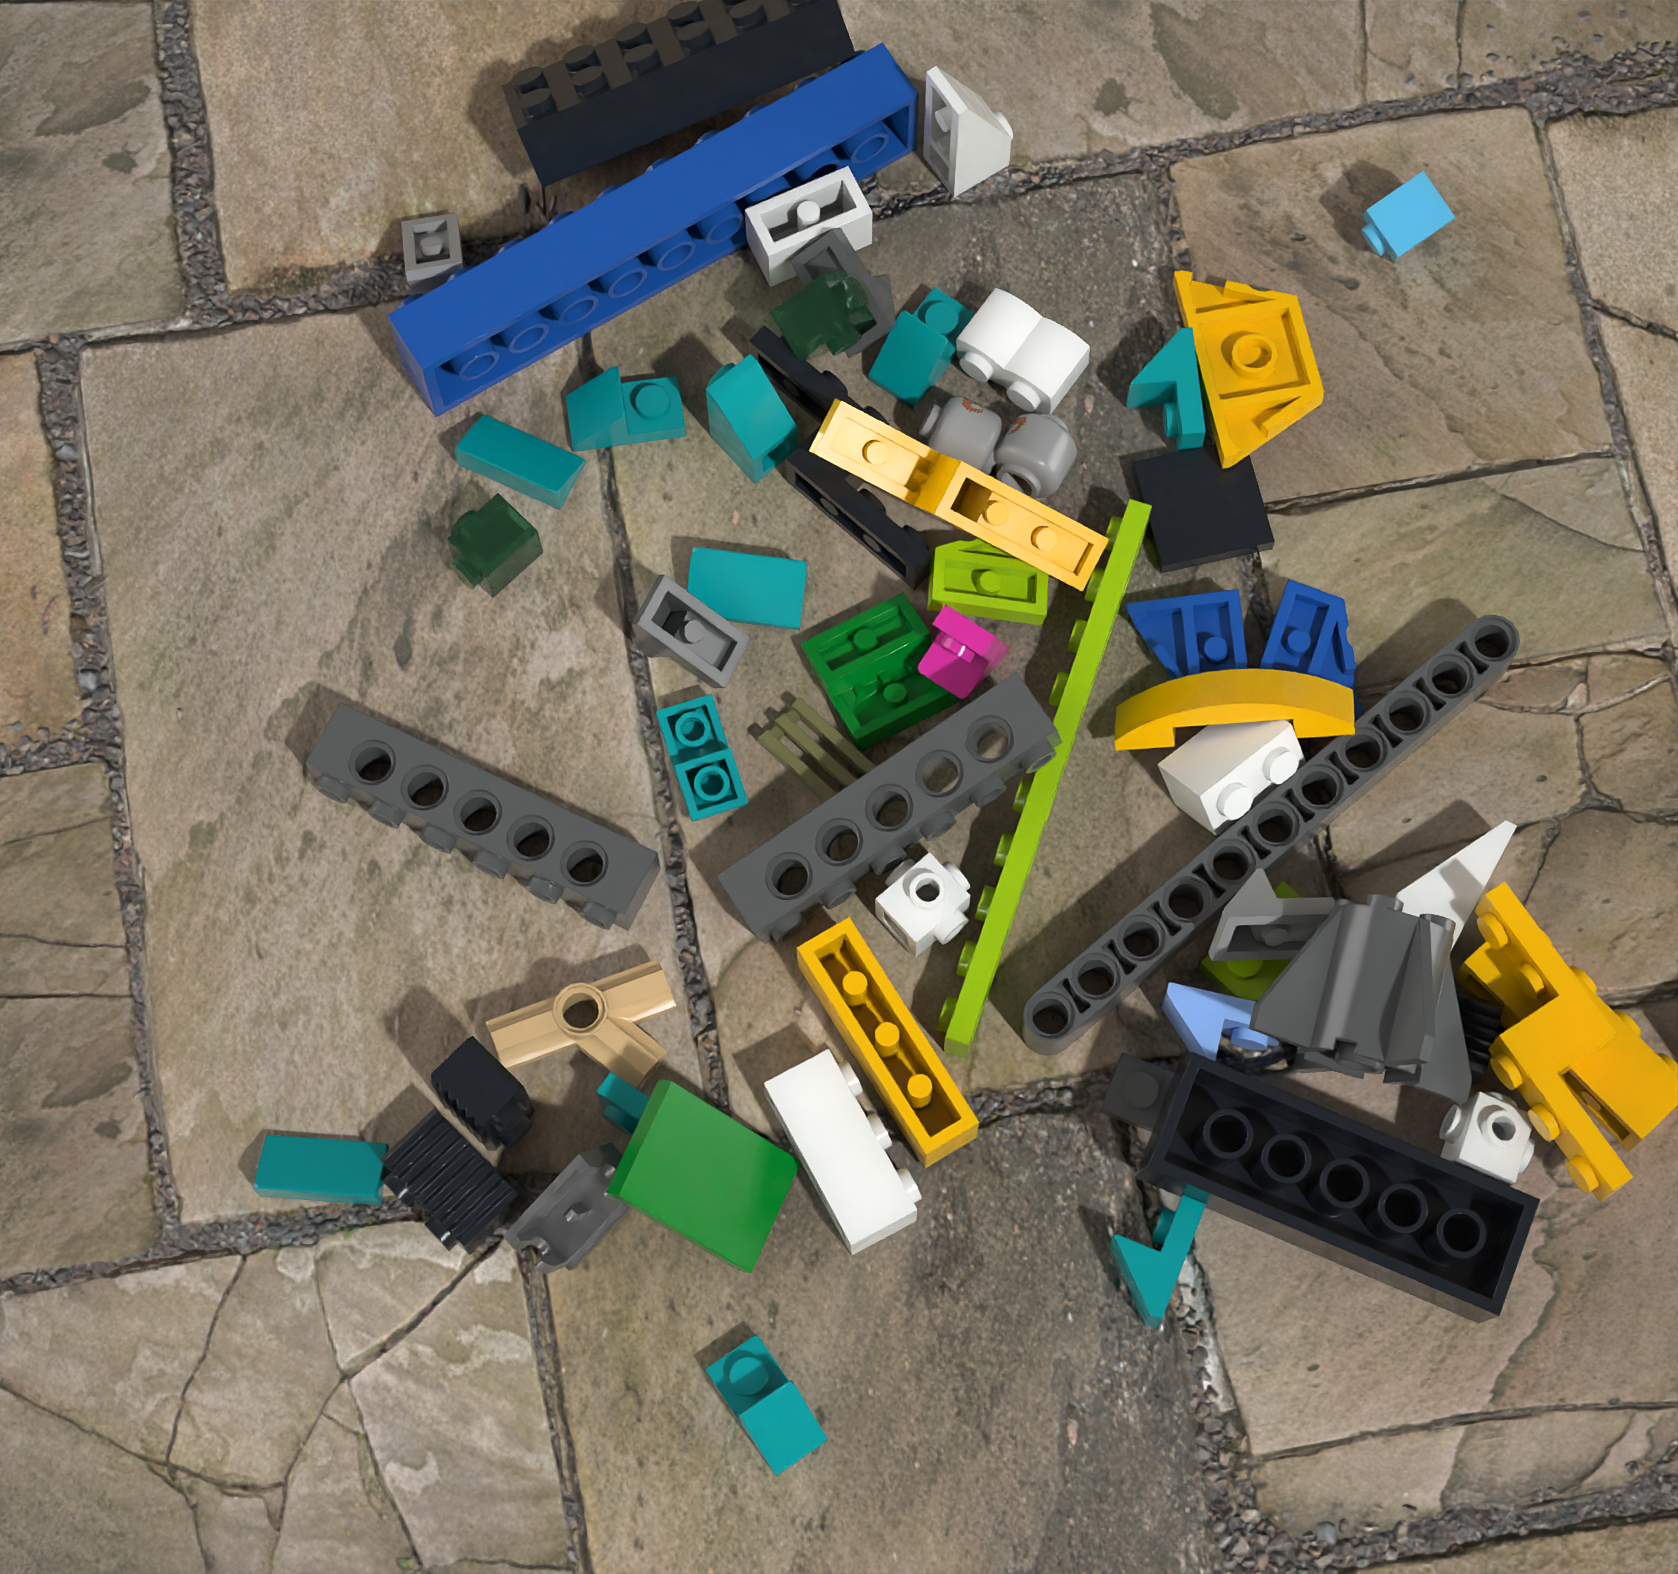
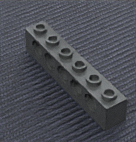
M1016 671L716 877L753 933L765 944L773 939L777 943H782L803 930L807 925L804 918L823 905L826 909H832L848 900L857 891L854 884L873 871L876 875H882L898 866L906 858L907 854L904 850L923 837L926 841H932L948 832L957 822L954 817L973 803L976 807H982L995 800L1006 790L1005 781L1023 769L1026 773H1032L1045 766L1056 756L1057 752L1054 748L1063 742L1058 730ZM1002 734L1008 738V746L1000 756L984 758L978 754V747L986 736ZM950 767L958 771L957 782L950 790L938 793L929 789L930 777L936 770ZM893 801L907 803L908 813L900 824L893 827H886L880 824V812L885 805ZM842 835H854L857 837V850L849 859L836 861L830 858L831 845L838 837ZM795 868L807 870V883L799 893L794 895L782 894L780 888L781 880L788 871Z
M341 702L338 704L305 762L314 781H316L314 787L326 797L342 804H346L349 798L369 807L367 813L380 823L398 829L401 823L420 831L419 838L434 849L451 854L453 848H456L474 857L472 860L473 865L493 877L504 879L506 873L527 882L525 889L545 902L557 904L558 900L562 899L579 907L578 914L583 919L602 929L610 930L614 924L629 931L661 870L658 852ZM385 762L391 765L388 774L380 780L368 781L362 778L365 769L373 763ZM426 787H438L443 790L442 797L433 805L420 806L414 803L418 792ZM486 811L496 815L493 825L484 831H472L466 828L470 817L478 812ZM539 836L549 841L547 849L538 856L527 857L518 852L520 845L530 837ZM591 861L603 867L600 875L590 882H579L571 877L574 868L583 862Z

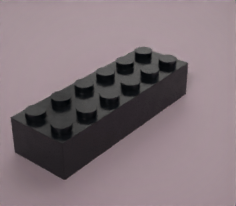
M837 0L686 1L671 8L667 16L648 24L634 23L619 30L615 38L599 45L576 47L567 52L563 60L547 67L524 69L514 75L511 82L502 85V89L518 134L543 188L856 56V52Z
M1191 1052L1177 1066L1134 1177L1179 1197L1185 1195L1205 1203V1208L1478 1324L1500 1316L1540 1202L1539 1198L1194 1052Z

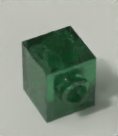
M845 270L821 274L769 312L799 361L820 357L829 351L833 356L845 352L862 339L858 330L875 319L867 307L869 301L864 288L855 278L848 276Z
M499 493L478 511L470 510L462 515L452 527L451 535L447 538L453 561L449 565L453 572L470 589L473 590L479 585L492 598L543 554L538 531Z

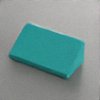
M485 414L463 436L454 450L458 465L558 510H561L586 463V460L580 456Z
M693 547L687 591L727 621L800 631L808 580V563L801 560Z
M266 1135L255 1176L254 1191L260 1197L382 1206L384 1191L382 1180L385 1179L386 1168L380 1158L388 1152L389 1145L386 1143Z

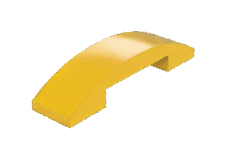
M1229 669L1185 676L1151 687L1116 706L1115 750L1175 747L1176 727L1293 719L1294 732L1297 738L1355 734L1353 690L1320 677L1273 669Z

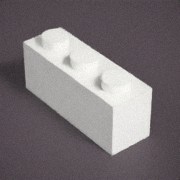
M827 1049L764 1083L767 1101L851 1256L916 1222L917 1208L914 1203L922 1199L921 1194L907 1168L904 1166L895 1170L886 1154L885 1149L892 1146L890 1137L876 1113L868 1117L864 1114L855 1097L863 1093V1090L847 1060L837 1064L832 1053Z

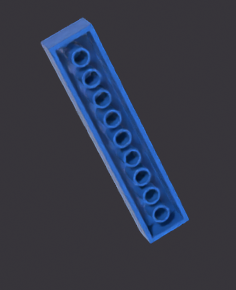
M883 42L868 51H855L856 56L842 61L839 67L819 78L813 76L804 79L793 88L790 94L772 104L762 103L755 106L745 114L741 121L723 131L713 130L706 133L697 140L692 148L674 158L664 157L655 161L643 175L625 185L615 184L606 188L598 195L594 202L575 212L567 211L557 215L548 223L545 229L525 240L520 238L508 242L500 248L496 256L476 267L467 266L457 270L448 278L445 284L427 294H415L402 301L396 311L388 314V319L402 365L435 417L442 415L748 244L745 209L847 166L858 183L917 150L919 93Z

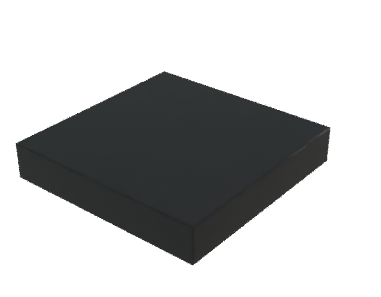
M1216 444L1133 462L1132 472L1140 501L1152 506L1148 530L1161 573L1273 549L1275 540L1250 455L1232 467L1222 469Z

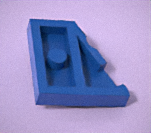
M1289 579L1283 589L1257 669L1297 672L1320 677L1353 690L1355 721L1364 715L1363 703H1358L1353 675L1356 670L1353 647L1349 644L1346 635L1349 624L1344 599Z
M1239 589L1126 603L1130 621L1170 680L1211 671L1248 669Z

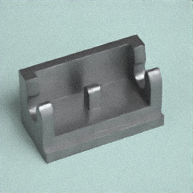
M612 1142L578 1154L508 1229L503 1237L513 1249H523L527 1245L536 1247L543 1255V1258L534 1266L535 1270L540 1273L549 1274L563 1267H566L569 1271L575 1269L632 1209L606 1193L623 1155Z

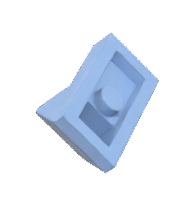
M1169 982L1161 1009L1190 1053L1194 1052L1216 1061L1221 1034L1231 1036V1043L1250 1050H1266L1267 1045L1277 1047L1281 1041L1248 1029L1255 1001Z

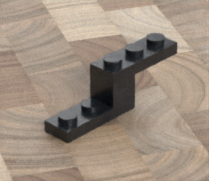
M764 325L749 340L750 354L758 361L769 381L821 425L834 400L838 399L890 426L884 416L875 408L868 405L862 408L850 398L847 388L836 375L828 370H824L821 373L806 361L804 351L790 337L782 335L779 338ZM820 425L786 459L787 482L915 590L930 575L931 553L928 551L930 548L927 541L911 526L904 525L901 528L886 515L885 506L869 490L862 488L860 491H857L865 480L809 452L821 427Z

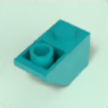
M751 354L737 365L734 363L726 364L713 375L706 388L710 437L749 479L756 484L798 448L797 425L760 364Z

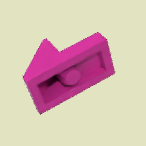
M945 604L933 622V625L941 631L921 660L918 670L921 674L956 697L966 699L1005 657L1010 647Z

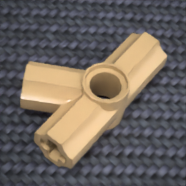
M658 959L590 984L582 982L570 984L562 989L557 996L488 1020L486 1025L499 1062L508 1071L572 1048H578L608 1073L612 1072L637 1090H640L658 1071L660 1065L668 1056V1050L640 1029L637 1024L675 1011L676 1005L664 970ZM575 1004H588L598 1013V1017L592 1025L579 1029L572 1027L566 1022L564 1016L570 1007Z

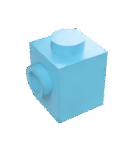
M1422 171L1368 208L1362 215L1367 225L1361 228V232L1379 257L1387 252L1394 262L1448 225L1456 217L1426 173Z

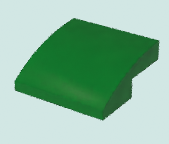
M904 592L801 643L802 651L819 684L854 745L860 752L963 700L919 672L918 666L931 647L932 638L930 631Z

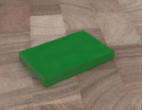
M659 1079L606 1193L738 1271L751 1274L801 1161L676 1083Z

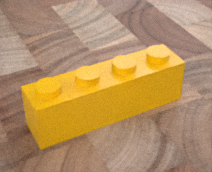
M850 917L797 947L799 969L924 1169L977 1138L978 1119Z
M1486 941L1462 964L1454 978L1472 996L1504 1005L1500 1024L1508 1030L1544 1005L1539 998L1533 1000L1521 989L1513 973V969L1516 967L1502 948L1496 950ZM1571 965L1569 967L1617 1031V1034L1605 1047L1567 1071L1560 1078L1576 1100L1629 1152L1678 1105V1064L1664 1053L1656 1054L1640 1038L1641 1030L1634 1020L1625 1012L1619 1009L1612 1010L1595 994L1597 988L1591 978L1580 968Z

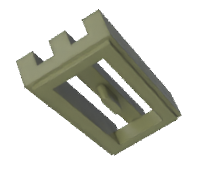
M800 697L792 704V709L786 715L783 713L775 721V726L770 731L766 730L759 736V744L823 802L836 795L837 792L780 741L785 735L792 739L844 788L857 779L796 725L800 720L861 776L877 767Z

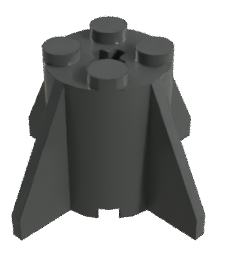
M1368 894L1365 904L1345 899L1336 900L1331 915L1254 1004L1248 1029L1298 1046L1292 1068L1293 1071L1302 1074L1334 1071L1360 1079L1364 1078V1073L1383 1074L1385 1071L1383 1083L1407 1085L1458 1104H1467L1472 1076L1450 962L1456 922L1435 914H1420L1417 917L1402 912L1404 906L1402 901L1380 894Z

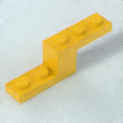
M838 399L834 400L809 449V452L943 522L980 538L1080 591H1083L1109 541L1108 538L963 461L941 454Z
M1503 882L1486 893L1476 907L1475 913L1479 917L1477 919V926L1484 939L1494 949L1502 948L1516 968L1513 969L1515 979L1526 995L1533 1000L1539 998L1544 1006L1496 1038L1488 1049L1493 1056L1490 1060L1491 1066L1499 1080L1510 1090L1517 1088L1531 1108L1528 1110V1116L1537 1132L1548 1142L1554 1139L1568 1158V1161L1565 1163L1566 1169L1575 1184L1587 1194L1592 1191L1598 1201L1602 1202L1621 1189L1633 1176L1560 1076L1605 1047L1617 1034V1031L1506 882Z

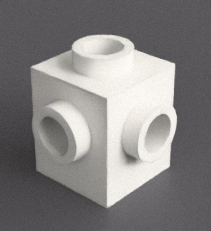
M930 852L917 863L912 859H908L898 866L885 882L888 888L875 899V915L915 958L937 939L941 944L949 942L969 921L965 916L969 912L970 894L967 892L970 889L969 882L954 864L946 861L941 865Z
M1479 1091L1467 1100V1104L1453 1105L1447 1112L1439 1133L1440 1139L1445 1140L1440 1157L1511 1186L1516 1182L1518 1173L1523 1172L1533 1155L1535 1141L1529 1138L1533 1124L1529 1119L1528 1113L1518 1109L1516 1102L1511 1098L1495 1092L1482 1093Z

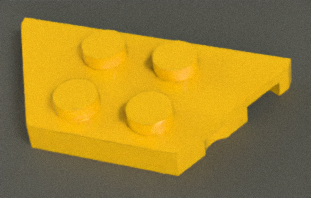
M1184 270L1174 271L1173 287L1184 328H1193L1199 383L1222 469L1229 468L1321 405L1324 388L1296 295L1274 290L1257 291L1247 284L1226 280L1225 287L1193 281V272Z

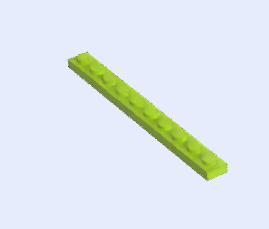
M1129 499L1124 517L1120 518L1113 515L1105 536L1109 541L1104 549L1111 551V555L1106 569L1095 567L1085 595L1086 601L1094 603L1088 621L1078 618L1076 620L1067 647V652L1076 655L1070 674L1063 671L1058 672L1049 700L1050 705L1058 707L1053 724L1058 730L1063 743L1054 748L1057 752L1056 756L1036 771L1033 780L1023 777L1020 782L1012 811L1021 813L1015 834L1008 831L1003 832L993 865L1003 867L996 888L985 885L975 915L976 920L984 922L978 943L966 941L956 970V975L965 977V981L958 999L947 996L937 1025L938 1031L946 1033L943 1052L967 1059L1147 530L1151 505Z

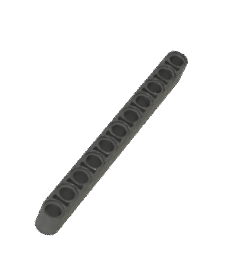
M1485 615L1472 622L1355 721V734L1339 735L1037 990L1026 1002L1020 1027L1022 1039L1027 1047L1035 1053L1045 1056L1056 1055L1067 1049L1222 916L1226 905L1256 869L1263 868L1266 876H1270L1500 680L1509 668L1519 648V633L1514 624L1505 617L1498 615ZM1481 641L1492 643L1497 647L1501 656L1497 658L1486 657L1478 651L1475 643ZM1437 677L1448 678L1455 683L1459 692L1456 694L1442 693L1436 689L1432 679ZM1395 713L1405 714L1414 721L1416 729L1412 731L1399 730L1392 724L1389 716ZM1355 749L1364 751L1373 760V766L1368 768L1354 766L1346 757V752ZM1307 786L1320 787L1327 792L1330 802L1326 805L1312 804L1306 800L1302 794V789ZM1263 823L1277 824L1283 828L1287 839L1278 843L1267 841L1259 833L1258 826ZM1220 860L1234 861L1243 871V877L1231 881L1223 879L1216 873L1213 864ZM1177 897L1189 898L1199 908V914L1193 918L1185 919L1178 917L1170 909L1169 901ZM1139 934L1145 936L1153 943L1155 952L1149 956H1135L1126 949L1124 940L1131 935ZM1095 972L1101 974L1108 980L1110 990L1102 995L1088 994L1081 988L1078 979L1086 973ZM1041 1011H1053L1063 1018L1066 1027L1056 1034L1043 1033L1036 1028L1033 1023V1017Z

